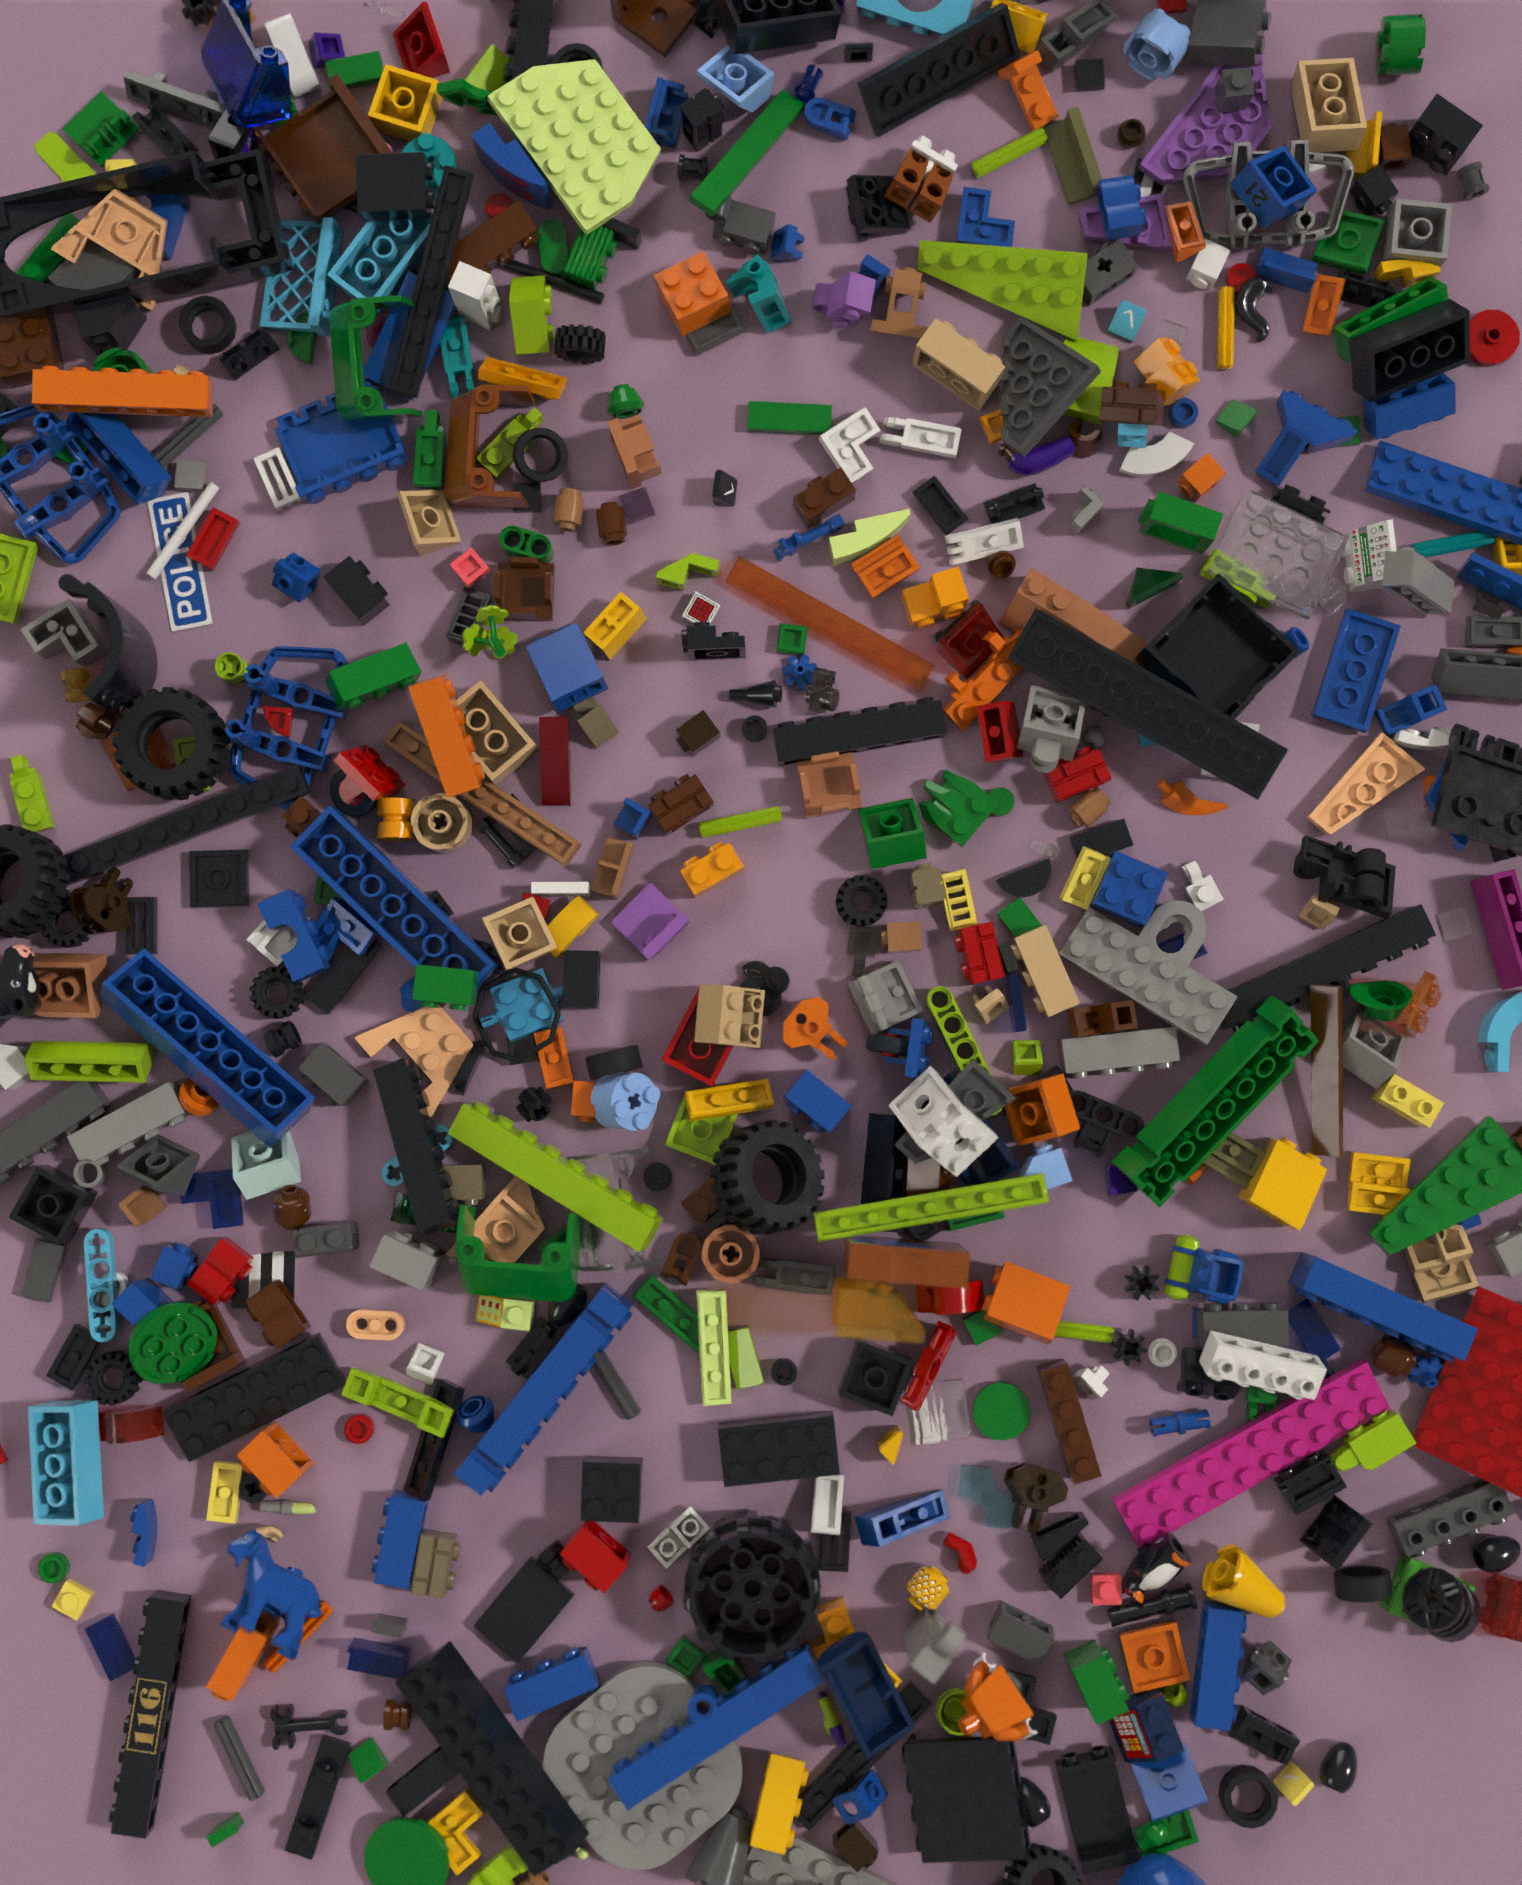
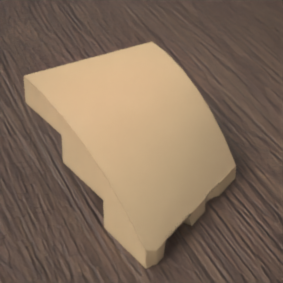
M1455 1224L1404 1249L1422 1304L1477 1290L1479 1284L1469 1262V1258L1474 1252L1463 1226Z

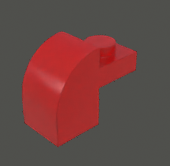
M968 1280L967 1289L916 1284L918 1313L944 1315L981 1310L984 1302L982 1280Z

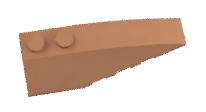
M1032 568L998 622L1015 633L1017 630L1025 628L1035 608L1144 668L1135 657L1147 645L1145 641L1090 603Z
M34 953L33 968L40 981L38 996L42 1004L41 1008L34 1015L64 1018L99 1017L103 1003L99 999L101 986L109 978L106 954ZM0 954V963H1V961H2V959H3V954Z

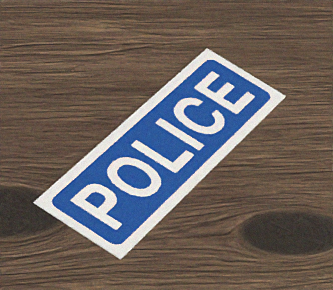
M188 492L148 501L157 556L191 509ZM195 526L192 527L161 571L172 632L213 624L202 565L186 556L196 538Z

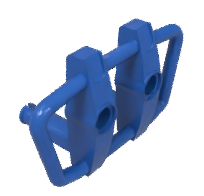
M28 404L0 413V426L36 415L33 425L36 427L37 435L22 444L16 445L0 459V492L19 516L14 521L15 526L26 540L36 535L60 561L67 564L81 562L120 517L118 503L113 491L109 487L111 483L100 468H95L75 441L77 437L67 423L61 421L52 412H41L33 404ZM67 448L77 461L73 462L68 469L72 482L56 491L50 492L46 498L28 511L10 485L29 475L36 474L41 467L52 460L63 449ZM23 455H32L33 459L28 465L19 464V460ZM101 494L109 513L75 552H67L47 530L61 522L70 520L75 513ZM63 500L67 502L64 511H53V506L57 501Z
M276 646L269 651L260 666L252 664L246 667L245 670L249 673L244 672V676L250 682L247 684V688L251 692L241 721L237 719L227 722L230 728L225 727L229 741L233 743L230 752L229 771L236 781L244 786L257 782L256 779L241 770L244 748L274 759L283 765L305 768L303 772L308 786L316 771L327 773L332 759L331 756L325 754L336 719L345 720L349 708L340 711L331 692L329 695L311 688L305 683H296L274 677L270 674V671L279 657L333 660L336 663V669L347 665L346 658L340 651L331 648ZM301 692H308L307 701L298 704L297 696ZM262 695L294 707L301 712L325 716L314 749L292 741L285 736L272 735L257 731L251 727ZM289 744V754L285 757H280V747ZM296 800L277 807L287 810Z

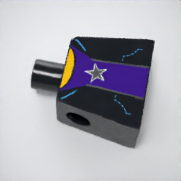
M243 104L240 111L233 108L225 109L208 137L214 160L256 150L258 146L256 142L260 139L254 130L256 128L255 120L258 116L256 108L249 104Z

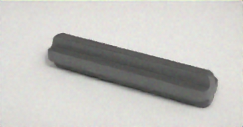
M213 403V417H195L153 454V457L165 468L223 416L222 411Z
M596 1351L593 1355L596 1358L593 1364L594 1368L625 1418L630 1420L636 1417L641 1412V1409L605 1351L602 1354Z
M225 1716L216 1721L214 1728L250 1801L256 1800L264 1794L265 1790L231 1718Z

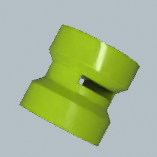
M226 652L216 659L215 671L223 680L232 685H240L246 681L244 672L249 673L245 670L248 664L237 654Z

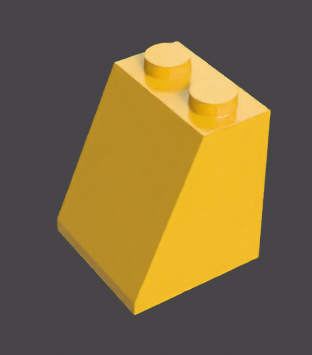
M1281 1137L1280 1140L1271 1138L1264 1149L1266 1154L1254 1177L1251 1178L1248 1188H1241L1237 1198L1285 1227L1300 1231L1327 1169L1320 1165L1322 1160L1309 1152L1303 1155L1295 1150L1297 1145L1284 1137Z

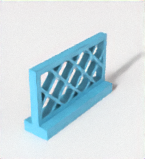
M323 217V221L320 224L316 221L280 220L282 229H293L296 232V235L287 242L289 250L300 240L308 247L296 258L290 252L291 259L293 260V270L298 266L304 275L292 285L286 278L292 271L266 277L260 327L262 329L265 327L266 330L315 332L318 336H329V314L333 309L336 286L327 274L340 258L344 230L334 218ZM312 230H320L319 239L312 245H309L304 237ZM313 254L316 257V264L306 272L300 264ZM283 279L289 288L276 297L273 293L274 286ZM309 280L313 285L312 292L303 299L297 290ZM294 293L300 302L290 311H287L282 303ZM279 306L285 315L277 322L269 321L270 313ZM305 307L309 311L307 323H297L293 317Z

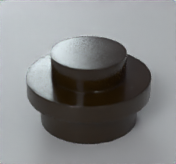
M1129 119L1119 126L1117 137L1123 146L1134 148L1143 142L1146 131L1139 120Z

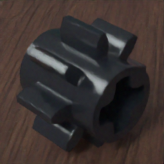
M181 0L185 6L182 9V13L186 19L191 18L194 26H197L198 23L208 26L212 17H217V13L213 8L216 5L215 0Z
M542 1086L537 1089L534 1087L526 1088L518 1096L521 1104L517 1105L516 1109L521 1116H524L527 1122L531 1120L541 1121L551 1112L549 1104L553 1102V1099L548 1092L544 1091Z
M1147 1265L1144 1266L1143 1271H1139L1136 1266H1132L1133 1273L1130 1276H1123L1129 1283L1124 1290L1127 1292L1135 1291L1133 1299L1137 1301L1141 1295L1151 1300L1150 1293L1153 1290H1160L1155 1286V1280L1159 1278V1275H1149L1150 1267ZM1144 1278L1147 1281V1286L1140 1287L1136 1284V1280Z
M1129 1328L1128 1334L1125 1335L1117 1331L1119 1338L1116 1342L1110 1343V1345L1117 1349L1113 1357L1119 1359L1123 1356V1362L1126 1366H1129L1130 1360H1136L1138 1363H1141L1139 1356L1142 1352H1148L1141 1345L1145 1337L1140 1335L1134 1338L1135 1333L1131 1328ZM1127 1341L1132 1343L1133 1351L1131 1353L1125 1350V1343Z

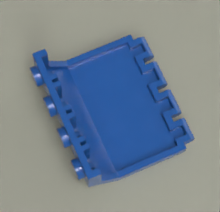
M369 379L365 380V387H372ZM375 385V386L372 387V388L378 390V391L380 392V394L382 395V393H381V391H380L378 385ZM335 393L325 397L328 403L326 407L323 406L320 399L300 407L302 413L300 418H298L295 410L276 417L279 427H276L275 431L298 482V485L295 486L296 491L304 504L322 502L326 498L325 496L331 493H343L349 490L352 484L359 481H371L378 476V473L385 470H397L404 465V462L409 461L393 419L346 420L337 412ZM383 398V407L384 409H388Z

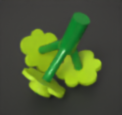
M493 605L480 608L478 615L475 617L476 621L482 622L483 626H490V630L487 634L485 628L475 623L471 625V628H466L463 632V649L468 651L469 655L473 657L478 656L480 650H483L485 646L492 650L494 656L499 659L504 658L507 654H513L515 652L514 645L518 642L517 634L509 632L506 626H501L499 629L496 628V624H502L504 619L508 617V611Z

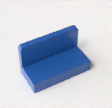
M1264 247L1256 273L1265 281L1307 293L1316 280L1314 273L1318 263Z

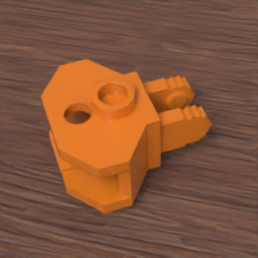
M821 997L801 1000L783 1022V1042L791 1049L810 1045L812 1048L816 1047L830 1060L834 1061L837 1057L835 1052L829 1047L824 1046L820 1042L827 1033L839 1046L845 1047L848 1044L843 1037L831 1028L832 1025L828 1023V1003ZM797 1015H804L806 1022L799 1024L796 1021Z

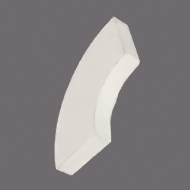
M1169 431L1164 439L1155 445L1146 446V448L1130 447L1119 472L1131 476L1149 477L1171 470L1187 456L1194 443Z

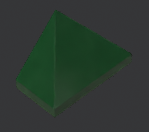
M1137 568L1126 602L1127 608L1130 609L1177 585L1183 576L1180 572Z

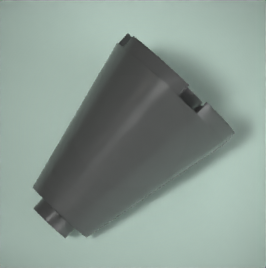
M732 1807L731 1811H728L715 1824L685 1874L686 1878L694 1883H697L699 1878L704 1885H743L752 1822L747 1819V1812Z

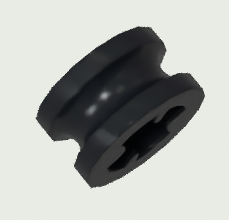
M753 715L745 719L742 725V732L746 740L756 743L765 738L767 724L762 717ZM753 722H758L759 728L763 730L761 734L757 732V736L750 735V729L747 728L749 724L753 726Z
M781 1358L772 1366V1377L777 1384L787 1386L795 1381L797 1368L792 1360ZM784 1364L786 1368H792L793 1372H789L790 1378L785 1379L783 1376H777L776 1371H780L778 1368L780 1365Z

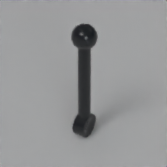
M977 600L972 601L970 607L944 631L935 634L934 640L937 643H943L947 634L973 611L980 610L981 603Z

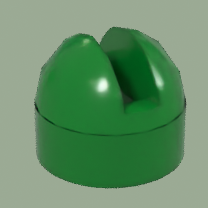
M1151 1819L1142 1828L1159 1846L1167 1838L1168 1829L1162 1820L1153 1822Z

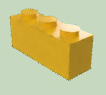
M769 1752L749 1839L750 1846L785 1855L786 1847L792 1848L795 1830L791 1829L793 1816H799L802 1799L798 1798L800 1786L805 1787L809 1769L805 1768L804 1760Z

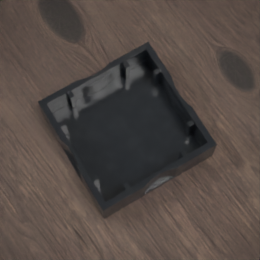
M1218 573L1141 650L1135 659L1151 673L1236 719L1254 700L1255 696L1300 651L1271 623L1259 616L1249 602Z

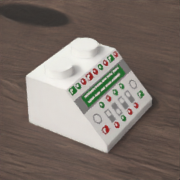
M1393 519L1350 530L1341 540V555L1346 559L1344 581L1346 584H1349L1350 592L1384 588L1382 587L1385 552L1396 551Z

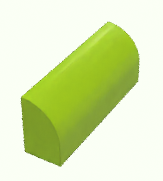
M35 1040L25 1056L30 1080L145 1083L157 1052L156 1048L150 1043Z

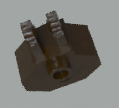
M116 867L109 869L99 884H93L89 888L74 889L68 898L73 916L93 933L126 931L132 922L127 906L130 899L127 898V895L133 886V881L130 878H125L115 888L114 884L121 873Z
M1020 1463L1006 1469L1003 1481L1013 1495L1012 1503H1015L1011 1526L1017 1529L1020 1528L1026 1509L1030 1508L1032 1511L1027 1530L1029 1533L1036 1534L1039 1530L1043 1513H1048L1049 1507L1066 1500L1069 1488L1058 1472L1027 1463Z

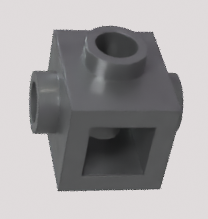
M1271 1640L1260 1646L1255 1645L1248 1651L1246 1655L1248 1660L1241 1676L1262 1695L1281 1687L1289 1677L1288 1669L1292 1659Z

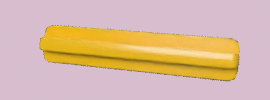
M1227 286L1221 287L1218 292L1217 367L1220 370H1229L1234 363L1235 289Z

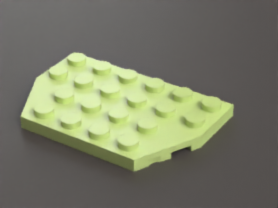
M595 59L533 66L487 96L489 104L585 235H588L611 218L632 206L641 185L647 179L651 167L660 155L661 148Z

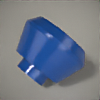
M475 1395L466 1399L460 1405L457 1412L456 1420L458 1424L472 1433L486 1432L494 1422L492 1400L482 1395Z

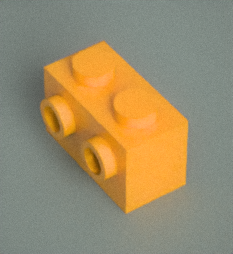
M719 842L708 849L709 854L699 859L698 856H695L683 863L685 868L680 870L695 898L744 871V866L730 842L726 845L723 842Z

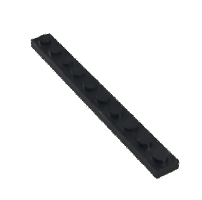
M296 766L61 856L66 858L69 867L66 869V873L70 874V883L66 887L107 872L112 867H120L296 800L299 796L303 797L311 794L302 767Z

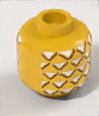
M930 1565L929 1568L921 1566L907 1583V1591L911 1595L908 1600L921 1611L924 1607L929 1610L937 1609L949 1593V1586L947 1584L949 1579L933 1565Z

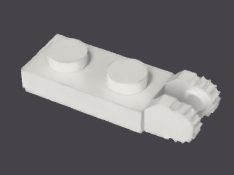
M893 417L884 418L883 426L896 430L904 429L903 437L881 434V443L956 459L961 435L960 428L910 418L906 420Z

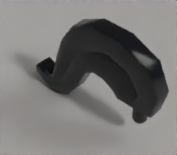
M1260 277L1247 279L1239 288L1235 299L1237 314L1244 322L1258 331L1257 342L1266 339L1269 334V324L1256 310V303L1264 296L1265 292L1271 293L1273 291L1271 287L1267 286V281Z

